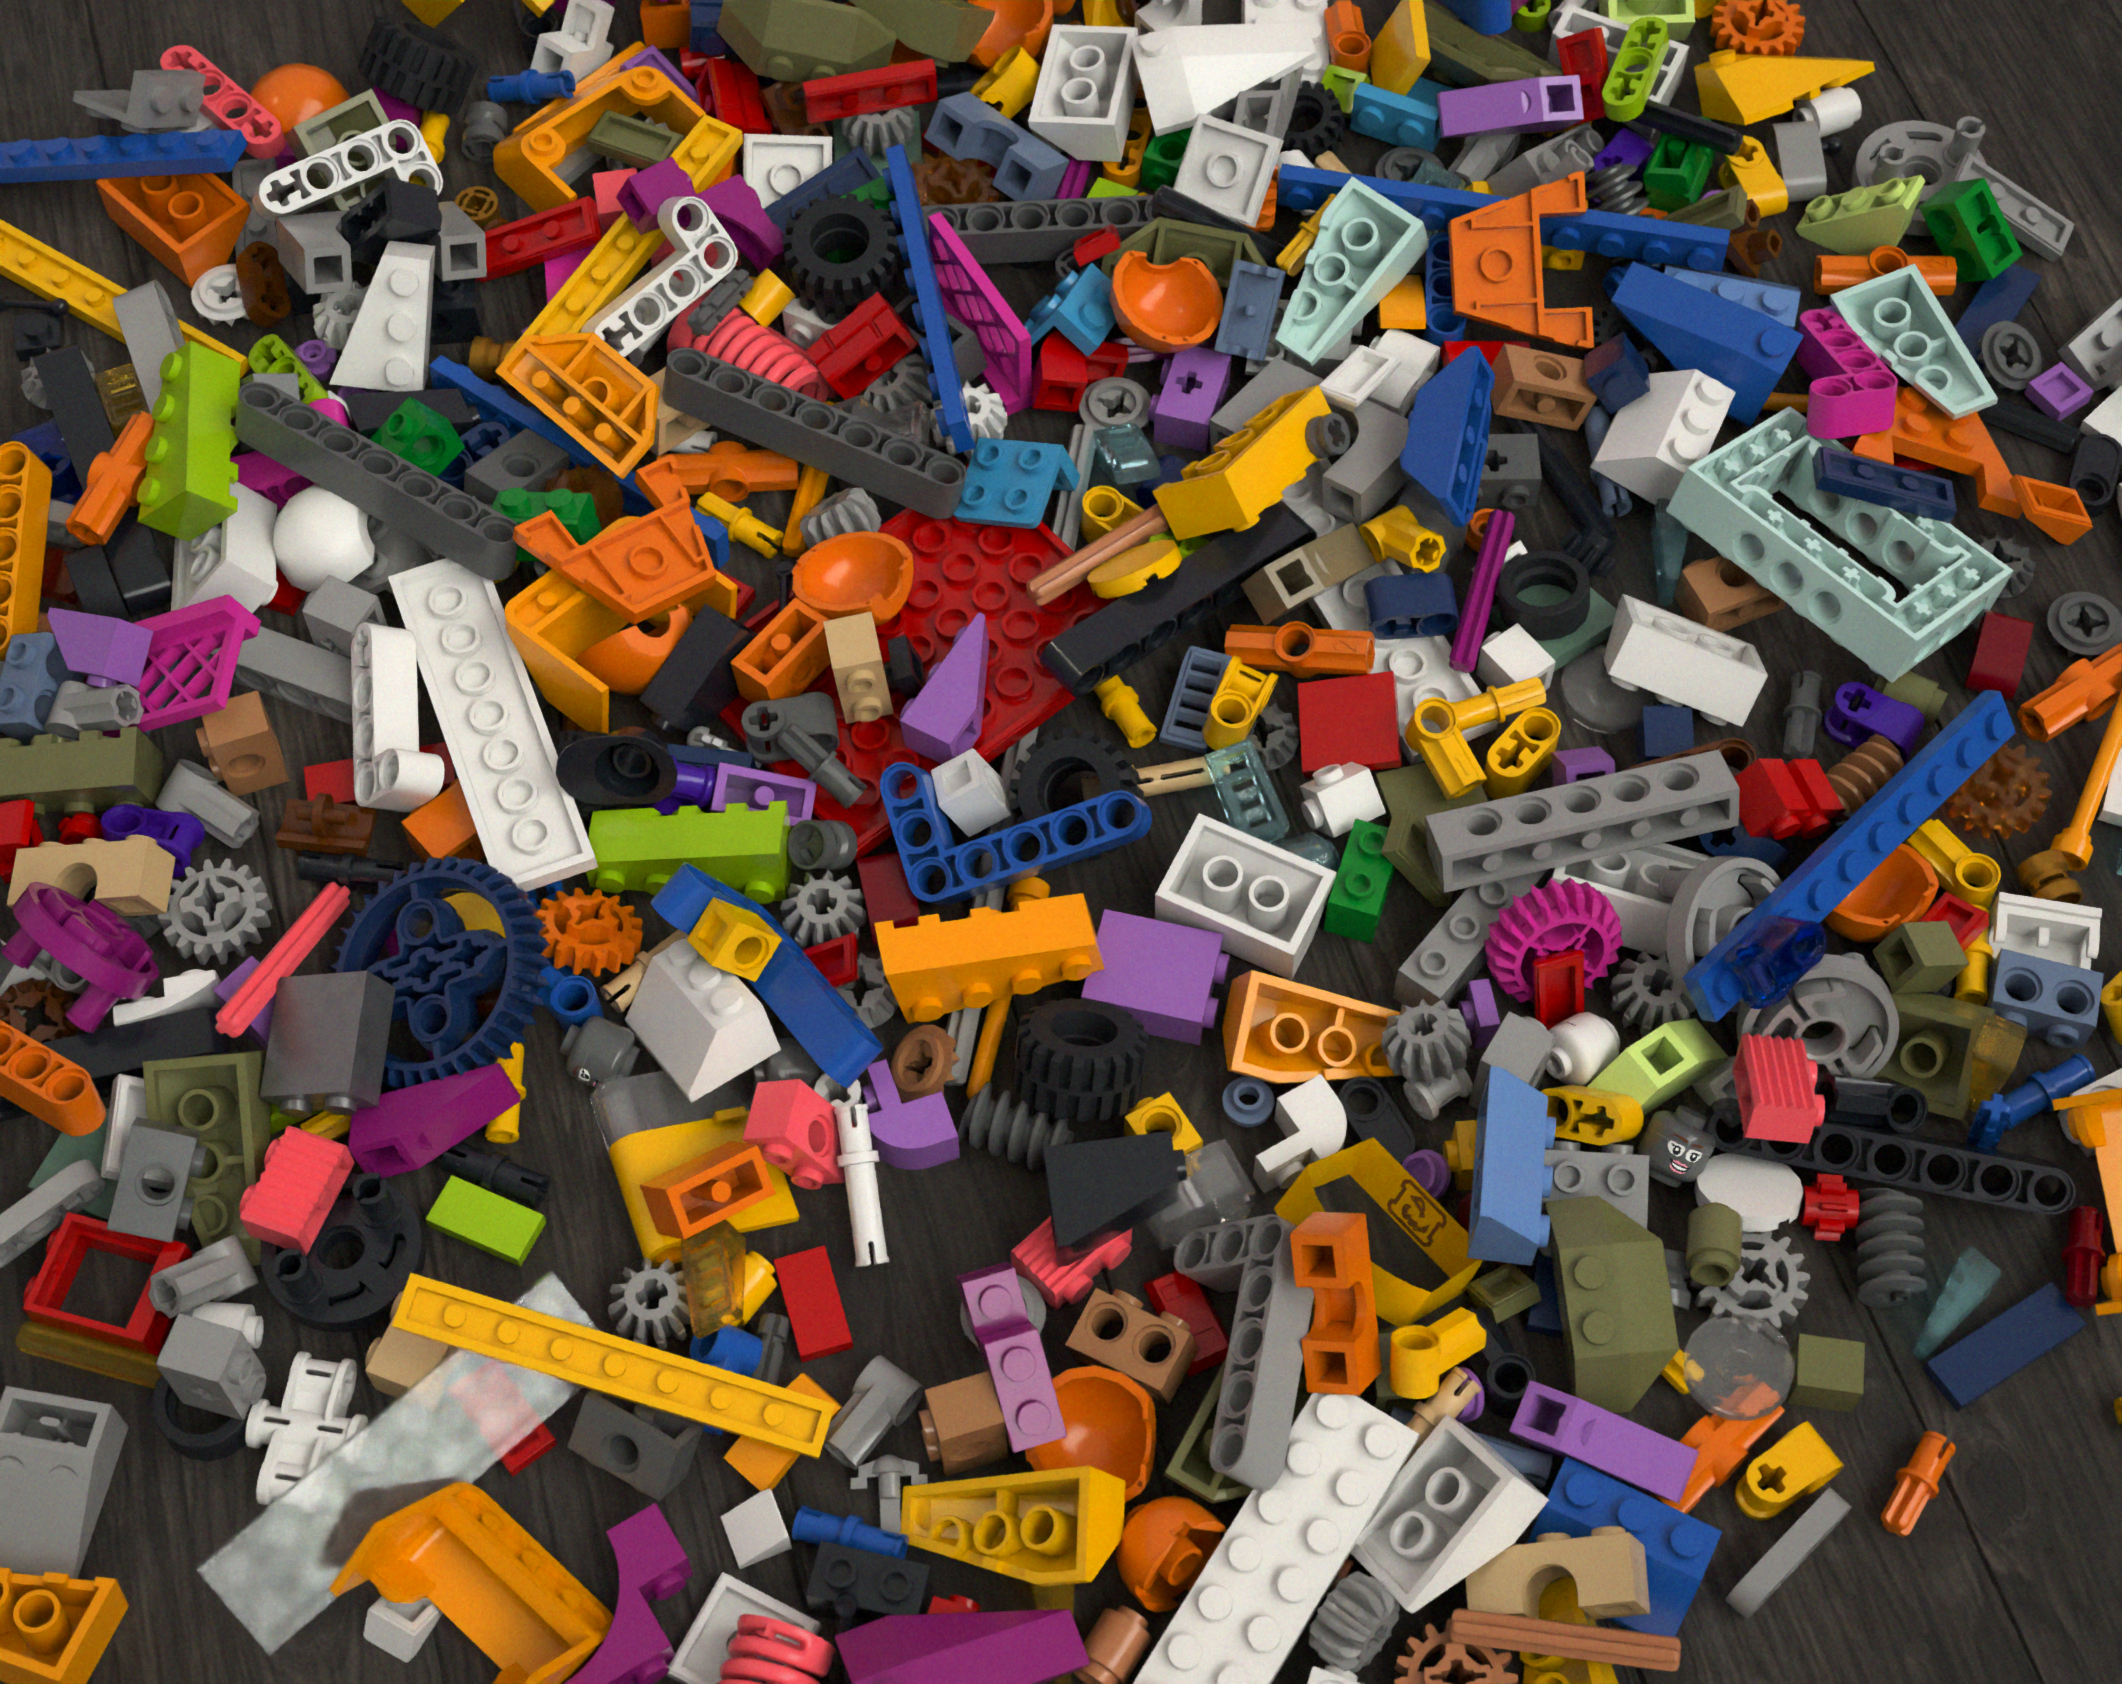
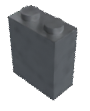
M369 971L280 977L277 985L260 1097L280 1107L279 1112L281 1114L295 1118H308L311 1116L312 1111L325 1110L336 1115H354L356 1108L378 1107L396 987Z

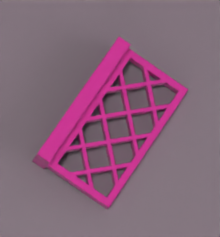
M938 212L929 216V242L944 309L976 334L988 365L977 377L982 384L986 383L989 393H999L1008 417L1032 405L1031 391L1034 371L1031 359V335L942 213Z
M227 594L133 623L154 632L143 669L146 671L142 674L139 688L133 687L140 693L139 699L142 702L141 706L144 712L139 724L128 727L137 726L142 732L224 710L242 641L257 637L261 620ZM220 648V650L208 661L206 657L214 649ZM183 659L172 672L169 670L177 660ZM202 664L204 667L184 686L182 683ZM164 674L166 678L147 697L145 694ZM86 675L83 682L84 684H86L88 676ZM213 680L210 695L195 699ZM176 689L180 692L166 708L158 710ZM120 729L103 731L102 736L120 738Z

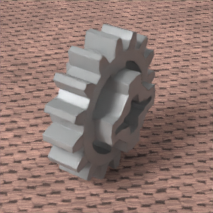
M207 859L204 861L203 871L196 873L190 866L186 867L187 879L184 882L172 879L171 888L174 895H169L167 913L158 914V920L164 929L163 934L171 947L176 946L182 958L187 959L194 953L199 963L205 965L211 955H216L221 964H226L228 952L234 950L239 956L244 957L246 955L244 944L247 941L256 944L261 943L262 939L257 928L270 927L271 921L266 911L272 909L273 906L261 877H254L248 865L245 864L236 871L231 859H225L220 868H214L211 860Z
M1742 1231L1741 1267L1735 1273L1733 1281L1723 1286L1722 1292L1719 1286L1702 1285L1692 1277L1690 1278V1287L1702 1289L1694 1302L1696 1307L1710 1305L1713 1309L1708 1319L1709 1323L1714 1324L1723 1318L1728 1321L1727 1334L1731 1336L1737 1331L1739 1326L1746 1327V1333L1751 1340H1755L1761 1327H1764L1771 1336H1775L1782 1326L1781 1321L1789 1326L1794 1323L1799 1314L1796 1309H1802L1809 1296L1802 1289H1805L1809 1283L1810 1274L1797 1271L1805 1257L1802 1253L1789 1255L1786 1250L1791 1239L1788 1236L1776 1242L1771 1239L1772 1231L1761 1232V1234ZM1776 1269L1780 1272L1783 1283L1777 1279ZM1749 1277L1755 1279V1280H1752L1750 1283H1747V1282L1745 1281V1280H1747Z

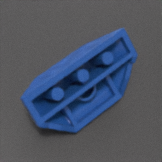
M1478 346L1468 347L1417 391L1414 409L1408 416L1409 432L1406 445L1400 453V466L1403 474L1409 477L1418 493L1454 527H1463L1473 518L1489 439L1492 411L1490 393L1494 389L1495 374Z

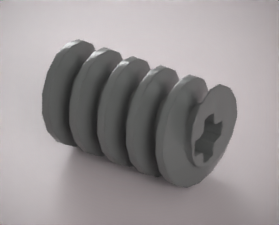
M1619 162L1585 176V182H1594L1595 184L1586 194V199L1601 200V203L1594 210L1656 219L1653 214L1640 215V212L1650 203L1648 198L1633 197L1643 187L1641 181H1627V178L1637 170L1635 164H1621ZM1617 256L1613 260H1611L1610 263L1618 262L1627 258Z
M986 1082L978 1093H975L971 1098L957 1133L959 1141L969 1134L971 1147L978 1149L989 1140L988 1150L994 1156H1000L1008 1148V1160L1014 1164L1021 1162L1027 1155V1167L1035 1172L1043 1167V1147L1072 1144L1074 1138V1131L1068 1130V1119L1058 1118L1052 1124L1048 1122L1049 1113L1038 1111L1035 1116L1029 1114L1030 1104H1026L1023 1100L1015 1109L1010 1107L1011 1091L1007 1089L1004 1090L996 1101L992 1100V1083Z
M1870 1188L1858 1191L1859 1217L1855 1239L1859 1245L1856 1250V1259L1860 1266L1856 1272V1278L1861 1286L1857 1291V1297L1860 1302L1875 1308L1903 1306L1909 1302L1912 1295H1917L1927 1289L1925 1279L1912 1276L1926 1269L1924 1259L1912 1256L1923 1252L1925 1249L1924 1240L1912 1236L1924 1230L1923 1220L1913 1216L1921 1213L1924 1209L1923 1202L1916 1197L1907 1196L1903 1192L1889 1188Z

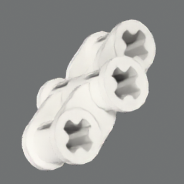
M300 1351L293 1360L281 1407L271 1406L269 1400L260 1398L256 1405H252L246 1424V1444L248 1447L257 1449L262 1444L269 1445L257 1481L256 1498L259 1504L269 1506L273 1501L302 1505L304 1511L315 1513L321 1505L333 1455L344 1457L345 1462L356 1465L359 1463L367 1442L368 1419L367 1416L356 1414L352 1419L345 1418L356 1384L357 1365L355 1360L345 1358L341 1363L312 1359L309 1352Z

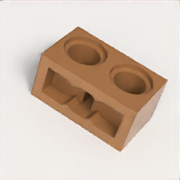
M1095 1288L1065 1344L1075 1360L1087 1366L1096 1365L1122 1372L1147 1390L1151 1397L1170 1405L1199 1349L1192 1334L1188 1332L1191 1328L1190 1325L1168 1312H1162L1159 1317H1156L1142 1310L1143 1303L1124 1291L1115 1289L1113 1294L1110 1295ZM1112 1321L1124 1323L1121 1333L1116 1338L1111 1340L1099 1338L1102 1328L1107 1323ZM1161 1343L1171 1345L1170 1354L1165 1360L1158 1363L1146 1361L1147 1354L1153 1346Z

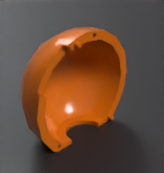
M1052 0L967 1L996 11L992 23L966 60V63L977 70L988 72L997 60L1015 45H1020L1034 60L1047 47L1052 25H1054Z
M302 63L285 64L271 70L255 83L249 93L253 99L278 119L284 137L294 126L351 99L341 82L331 73L316 66ZM255 127L253 130L255 136L257 137L261 134L258 133L257 128Z
M1132 250L1124 253L1114 268L1109 302L1120 330L1143 349L1158 353L1183 352L1204 343L1221 321L1224 304L1218 282L1207 267L1198 259L1180 257L1177 261L1168 265H1154L1146 260L1147 253Z
M860 531L840 534L819 542L797 560L796 565L791 571L793 574L792 590L796 598L829 620L872 611L876 628L895 617L906 602L914 574L913 554L903 541L886 533Z
M679 603L676 605V610L667 613L668 622L646 634H643L637 625L632 626L593 645L582 652L575 660L581 667L607 685L610 692L626 696L642 694L693 622L690 608L688 606L682 607Z
M1901 843L1823 921L1834 933L1857 943H1881L1902 923L1917 922L1925 914L1939 888V881L1931 864L1914 848Z
M1096 1365L1067 1369L1054 1377L1052 1382L1067 1437L1025 1449L1026 1461L1030 1462L1035 1472L1090 1465L1125 1480V1503L1141 1494L1148 1484L1152 1473L1156 1445L1155 1406L1149 1392L1128 1375Z

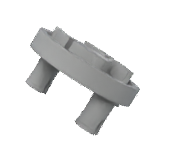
M1967 116L1959 119L1955 130L1937 123L1915 120L1895 122L1881 127L1869 135L1860 146L1851 175L1852 189L1859 186L1867 188L1883 184L1893 178L1904 179L1910 176L1922 175L1931 185L1923 187L1911 224L1905 234L1933 236L1919 206L1948 184L1958 160L1966 152H1969L1986 164L1978 150V146L1985 133V125H1981L1982 121L1980 119ZM1880 149L1877 155L1870 161V158L1873 157L1874 154Z
M1722 855L1710 858L1694 869L1670 865L1668 866L1669 869L1665 868L1660 875L1659 889L1662 895L1666 898L1674 899L1670 908L1666 930V949L1669 966L1677 985L1692 1002L1693 1000L1683 977L1733 930L1735 923L1738 925L1782 883L1775 871L1762 861L1748 857ZM1739 875H1741L1739 882L1742 883L1750 891L1754 899L1751 898V896L1744 889V887L1737 883ZM1791 951L1776 966L1789 961ZM1744 997L1728 1012H1739Z
M1856 952L1847 953L1842 956L1816 954L1784 962L1759 978L1741 1003L1736 1026L1739 1042L1741 1035L1747 1032L1751 1036L1759 1033L1761 1037L1769 1034L1772 1038H1775L1779 1035L1782 1039L1790 1036L1793 1040H1796L1800 1037L1804 1041L1807 1058L1816 1060L1817 1064H1825L1817 1066V1082H1820L1825 1073L1870 1079L1874 1077L1888 1062L1896 1047L1899 1036V1017L1888 987L1881 977L1869 968L1867 960L1864 961L1865 958L1862 954ZM1826 1021L1837 1025L1825 1037L1819 1039L1801 1037L1803 1031L1813 1023ZM1869 1025H1876V1026H1877L1876 1028H1875V1027H1870V1029H1869L1867 1035L1865 1036V1038L1861 1041V1043H1860L1857 1047H1855L1854 1049H1850V1048H1849V1046H1850V1047H1853V1046H1855V1045L1860 1041V1039H1861V1038L1864 1036V1034L1866 1033V1031H1867Z

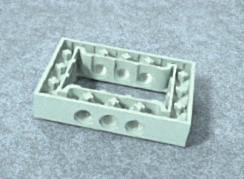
M1791 406L1689 466L1666 511L1679 520L1687 530L1695 532L1717 549L1721 556L1733 561L1750 574L1759 585L1771 590L1788 603L1797 614L1809 619L1826 632L1835 643L1847 648L1864 661L1873 672L1885 677L1891 683L1980 619L1986 609L1990 610L2014 570L1950 523L1816 489L1812 458L1818 447H1826L1848 454L1852 451L1835 439H1823L1812 436L1806 429L1807 418ZM1779 490L1789 497L1799 509L1809 512L1829 527L1835 536L1845 539L1865 554L1871 563L1882 567L1901 581L1910 591L1908 596L1898 603L1894 602L1896 592L1886 580L1880 576L1878 578L1851 559L1846 550L1842 547L1840 549L1835 547L1811 529L1810 523L1804 519L1799 520L1772 499V494Z

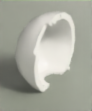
M314 484L291 497L277 516L273 534L277 566L291 586L312 592L321 586L328 575L347 583L369 567V565H372L375 546L370 539L367 527V520L370 514L318 484Z

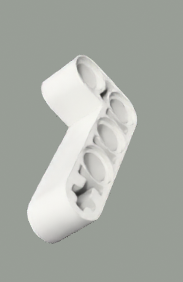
M399 119L271 173L255 189L252 202L255 210L261 217L266 220L276 221V216L294 215L383 175H386L387 178L391 177L409 182V176L411 175L420 176L426 181L429 188L437 189V196L442 190L443 179L421 132L410 121ZM397 134L403 137L407 142V153L400 154L393 151L388 143V135ZM355 151L363 154L368 162V170L361 172L353 169L347 159L348 152ZM317 169L323 172L327 177V188L321 190L311 186L307 179V170ZM294 184L295 192L289 194L281 204L278 201L270 202L267 195L272 190L275 193H281Z
M671 197L662 203L658 211V223L676 251L589 319L582 327L580 333L594 332L604 341L603 330L615 331L608 337V343L620 355L625 357L733 270L738 260L737 248L711 209L702 199L697 197ZM683 205L691 213V223L685 230L679 226L677 221L678 211ZM710 243L718 251L717 261L712 267H709L704 259L705 248ZM678 271L683 278V287L675 295L669 287V279L673 272ZM643 298L647 302L649 313L647 318L639 323L634 316V307L638 300ZM623 326L628 331L618 329H620Z
M364 622L356 628L351 642L355 799L361 807L407 813L434 799L439 794L444 781V763L437 754L419 752L416 640L413 632L406 629Z

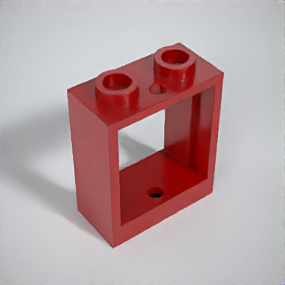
M67 1212L61 1227L56 1228L49 1237L46 1246L47 1257L38 1276H33L26 1286L22 1309L39 1329L156 1361L175 1317L169 1319L162 1311L155 1310L148 1295L151 1289L150 1276L193 1258L192 1252L185 1243L174 1240L171 1243L107 1230L108 1222ZM88 1248L154 1265L126 1329L59 1311Z

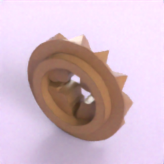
M935 1025L919 1026L910 1031L896 1048L891 1061L890 1072L902 1102L906 1103L941 1091L944 1096V1084L946 1081L955 1080L951 1074V1068L960 1058L953 1052L956 1040L946 1034L945 1029ZM929 1058L933 1060L931 1066L925 1069L924 1075L916 1072L928 1065Z

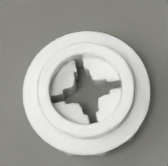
M236 264L214 267L197 279L192 289L191 299L200 318H208L213 326L221 321H226L230 326H233L234 320L241 317L250 320L244 309ZM236 291L237 299L229 298L226 302H222L221 296H229L232 292Z

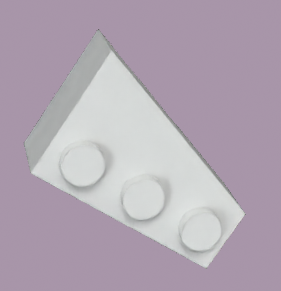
M388 241L329 384L395 392L424 390L428 379L435 246Z

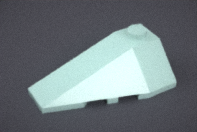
M1354 177L1349 179L1323 212L1319 223V233L1312 250L1309 249L1304 262L1306 267L1297 289L1292 293L1275 338L1276 343L1310 366H1313L1395 288L1429 247L1424 222Z
M1915 264L1830 295V302L1837 314L1846 321L1876 356L1953 420L1997 404L1998 398Z

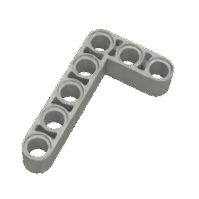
M1274 1214L1193 1229L1181 1238L1174 1253V1266L1179 1273L1218 1293L1239 1291L1210 1445L1209 1460L1211 1467L1216 1472L1257 1491L1270 1489L1277 1483L1284 1469L1303 1362L1302 1339L1308 1334L1314 1299L1313 1288L1295 1286L1290 1233L1298 1226Z

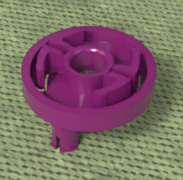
M32 882L12 907L13 914L21 927L7 944L2 947V954L20 968L24 969L25 967L29 969L41 950L44 949L67 968L91 982L80 998L66 1012L67 1018L74 1025L88 1033L89 1031L91 1033L95 1032L97 1026L119 999L142 998L159 976V969L151 957L153 951L137 931L131 930L132 926L118 914L94 898L88 904L52 885Z

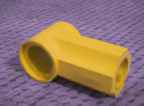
M768 268L758 277L749 276L754 282L753 288L738 304L759 325L766 328L796 297Z
M1405 505L1394 507L1362 524L1358 529L1373 557L1379 564L1389 558H1393L1407 566L1428 573L1440 566V559L1446 551L1443 536L1420 526L1414 514Z
M1431 697L1419 703L1405 727L1404 736L1410 748L1422 755L1448 801L1470 793L1473 789L1483 784L1487 777L1457 727L1458 715L1455 708L1443 698ZM1428 719L1436 722L1440 727L1441 733L1436 734L1427 731L1422 726L1421 720Z
M1930 819L1919 826L1914 834L1906 840L1905 845L1914 848L1931 864L1939 885L1946 892L1969 904L1981 905L1988 909L2001 878L2000 867L1995 860L1984 854L1973 853L1939 819ZM1967 883L1975 884V885H1977L1979 888L1970 886V885L1967 884Z
M1460 1307L1428 1327L1408 1325L1397 1328L1392 1332L1389 1379L1391 1390L1398 1396L1409 1399H1423L1433 1396L1439 1389L1440 1374L1485 1347L1486 1330L1479 1324L1476 1314Z

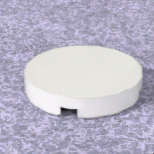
M1724 1153L1710 1158L1703 1172L1696 1178L1694 1189L1696 1201L1700 1207L1707 1203L1716 1202L1725 1204L1735 1210L1742 1217V1231L1776 1230L1779 1227V1223L1787 1219L1791 1223L1798 1216L1804 1193L1800 1178L1789 1166L1779 1162L1733 1153Z

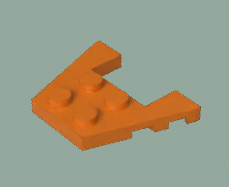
M1577 171L1558 181L1543 184L1524 194L1508 200H1501L1450 220L1448 223L1454 315L1581 351H1591L1594 348L1592 307L1544 308L1539 218L1583 216L1587 212L1584 171Z
M1897 385L1892 427L1881 432L1862 434L1850 453L1894 465L1893 452L1972 476L1976 480L1978 507L2018 519L2023 512L2009 482V479L2013 476L1977 411L1953 420L1914 387L1904 388Z
M672 454L636 470L635 484L656 509L641 518L581 546L578 545L552 510L515 526L513 531V540L516 544L633 625L714 586L717 575L700 526L695 524L690 509L691 500L686 487H682L678 475L679 466Z

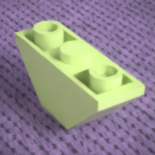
M1922 175L1904 179L1893 178L1883 184L1867 188L1859 186L1846 193L1833 196H1819L1807 205L1806 213L1795 230L1799 236L1842 255L1870 256L1872 251L1879 246L1889 245L1897 247L1911 224L1925 180Z
M1696 1018L1666 1022L1626 1048L1587 1087L1629 1095L1639 1103L1645 1116L1726 1062L1728 1056ZM1606 1112L1595 1114L1594 1120L1606 1119L1614 1122V1119L1606 1116Z

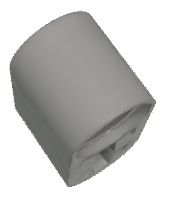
M1815 121L1769 124L1766 131V154L1776 173L1784 181L1788 202L1812 201L1819 196L1825 195L1827 175L1817 123Z

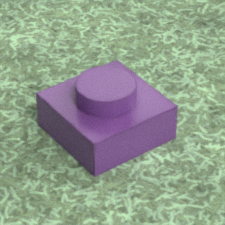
M2060 362L2030 381L2024 395L2048 417L2061 421L2087 404L2094 391L2063 362Z
M1489 978L1469 981L1465 999L1458 1003V1009L1465 1019L1466 1028L1471 1033L1474 1049L1488 1047L1500 1027V1020Z

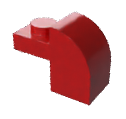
M1059 330L1051 333L1042 345L1032 375L1031 395L1033 408L1077 412L1087 385H1091L1104 378H1122L1129 360L1128 345L1102 341L1100 346L1087 357Z

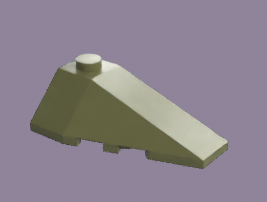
M371 88L294 126L285 136V139L299 162L390 121ZM395 134L388 135L389 146L397 153ZM355 151L348 152L347 159L353 169L361 172L368 170V162L363 154ZM317 169L307 170V178L314 188L321 190L327 188L328 181L323 172ZM386 175L380 176L324 201L330 212L350 210L385 181L387 177ZM365 263L374 277L378 266Z
M1888 987L1899 1017V1036L1890 1059L1871 1079L1884 1076L1918 1089L1926 1097L1928 1112L1962 1121L1985 1057L1995 1009L1923 992L1893 994L1891 988ZM1826 1021L1816 1022L1808 1026L1803 1031L1801 1037L1819 1039L1830 1034L1837 1025ZM1869 1025V1027H1868L1866 1033H1865L1864 1036L1860 1039V1041H1859L1855 1046H1853V1047H1850V1046H1849V1048H1850V1049H1854L1855 1047H1857V1046L1861 1043V1041L1865 1038V1036L1867 1035V1033H1868L1870 1027H1875V1028H1876L1877 1026H1876V1025Z

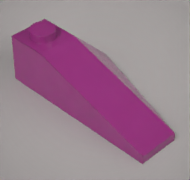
M1070 1609L890 1615L834 1636L850 1684H1043L1090 1666V1661Z

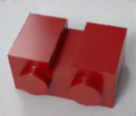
M1759 758L1734 777L1740 788L1739 817L1750 837H1773L1775 840H1781L1792 836H1802L1805 840L1811 839L1828 830L1831 826L1829 820L1844 810L1817 759H1793L1785 765L1783 759Z

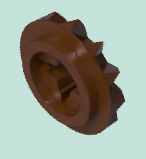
M30 978L17 984H11L0 996V1020L24 1034L27 1030V1019L20 1015L21 1012L15 1009L32 1012L36 1005H40L42 1000L46 1001L44 1017L50 1020L52 1025L45 1026L39 1024L35 1031H31L29 1037L39 1043L75 1035L77 1026L66 1016L68 1009L74 1005L70 993L57 987L54 982Z

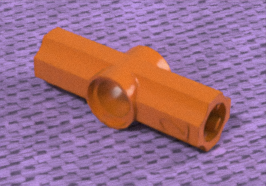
M1889 245L1877 247L1870 256L1817 255L1814 263V293L1818 295H1831L1915 264L1934 295H1953L1956 287V259L1951 256H1908L1902 249Z
M143 411L138 415L133 414L110 452L102 451L93 460L88 472L87 489L65 522L68 532L77 537L81 543L89 546L96 544L105 545L128 507H137L141 504L137 501V493L140 484L146 476L148 461L145 460L144 454L146 446L153 436L155 426L152 414Z
M723 441L712 445L708 452L672 454L679 466L678 475L682 487H686L688 495L712 492L729 503H735L745 499L749 492L797 490L799 485L798 461L771 449L747 450L744 445L735 441ZM662 454L657 457V460L666 457L670 454Z
M1300 621L1289 622L1282 627L1231 624L1230 629L1226 631L1224 644L1225 654L1231 657L1234 655L1240 657L1241 664L1254 670L1287 671L1292 676L1301 679L1310 678L1317 673L1341 675L1370 674L1375 659V637L1372 632L1313 629L1308 624ZM1305 643L1310 644L1304 654L1295 657L1290 656L1291 651L1296 646Z
M2122 642L2091 662L2086 658L2076 661L2057 678L2054 685L2022 704L2017 712L2022 731L2032 741L2039 740L2046 743L2082 719L2089 723L2107 712L2116 703L2122 690Z
M1749 1378L1711 1417L1705 1415L1685 1434L1679 1443L1697 1450L1699 1455L1679 1504L1640 1489L1639 1492L1685 1514L1688 1513L1711 1487L1714 1489L1719 1488L1739 1468L1749 1455L1748 1450L1782 1417L1785 1410L1780 1405L1777 1396L1763 1383L1754 1382Z

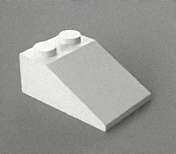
M1446 1414L1396 1476L1350 1553L1377 1581L1385 1586V1589L1407 1611L1413 1614L1513 1545L1549 1499L1480 1436Z

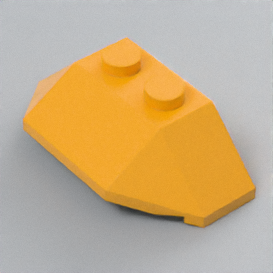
M594 332L556 334L544 337L525 335L495 370L498 375L622 480L654 444L660 387Z

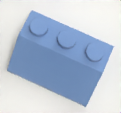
M1665 263L1663 274L1761 312L1794 330L1801 294L1798 287L1719 271H1699L1691 267Z
M1490 1066L1477 1113L1467 1258L1532 1266L1538 1247L1546 1248L1549 1238L1550 1216L1541 1214L1542 1197H1550L1552 1189L1553 1166L1544 1165L1545 1148L1552 1149L1554 1145L1556 1117L1547 1116L1548 1096L1502 1067Z

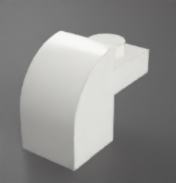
M569 0L561 31L539 34L530 69H535L539 73L569 70L573 74L575 82L578 83L609 61L614 45L608 43L606 38L615 8L602 0Z
M1322 1074L1277 1098L1274 1120L1287 1139L1256 1155L1253 1178L1263 1193L1270 1191L1278 1185L1281 1189L1292 1186L1308 1164L1343 1150L1347 1130L1345 1110Z

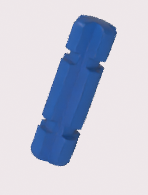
M1992 1093L1990 1101L1981 1100L1966 1136L1967 1143L1985 1148L1997 1147L2012 1113V1106L2002 1103L2003 1095Z

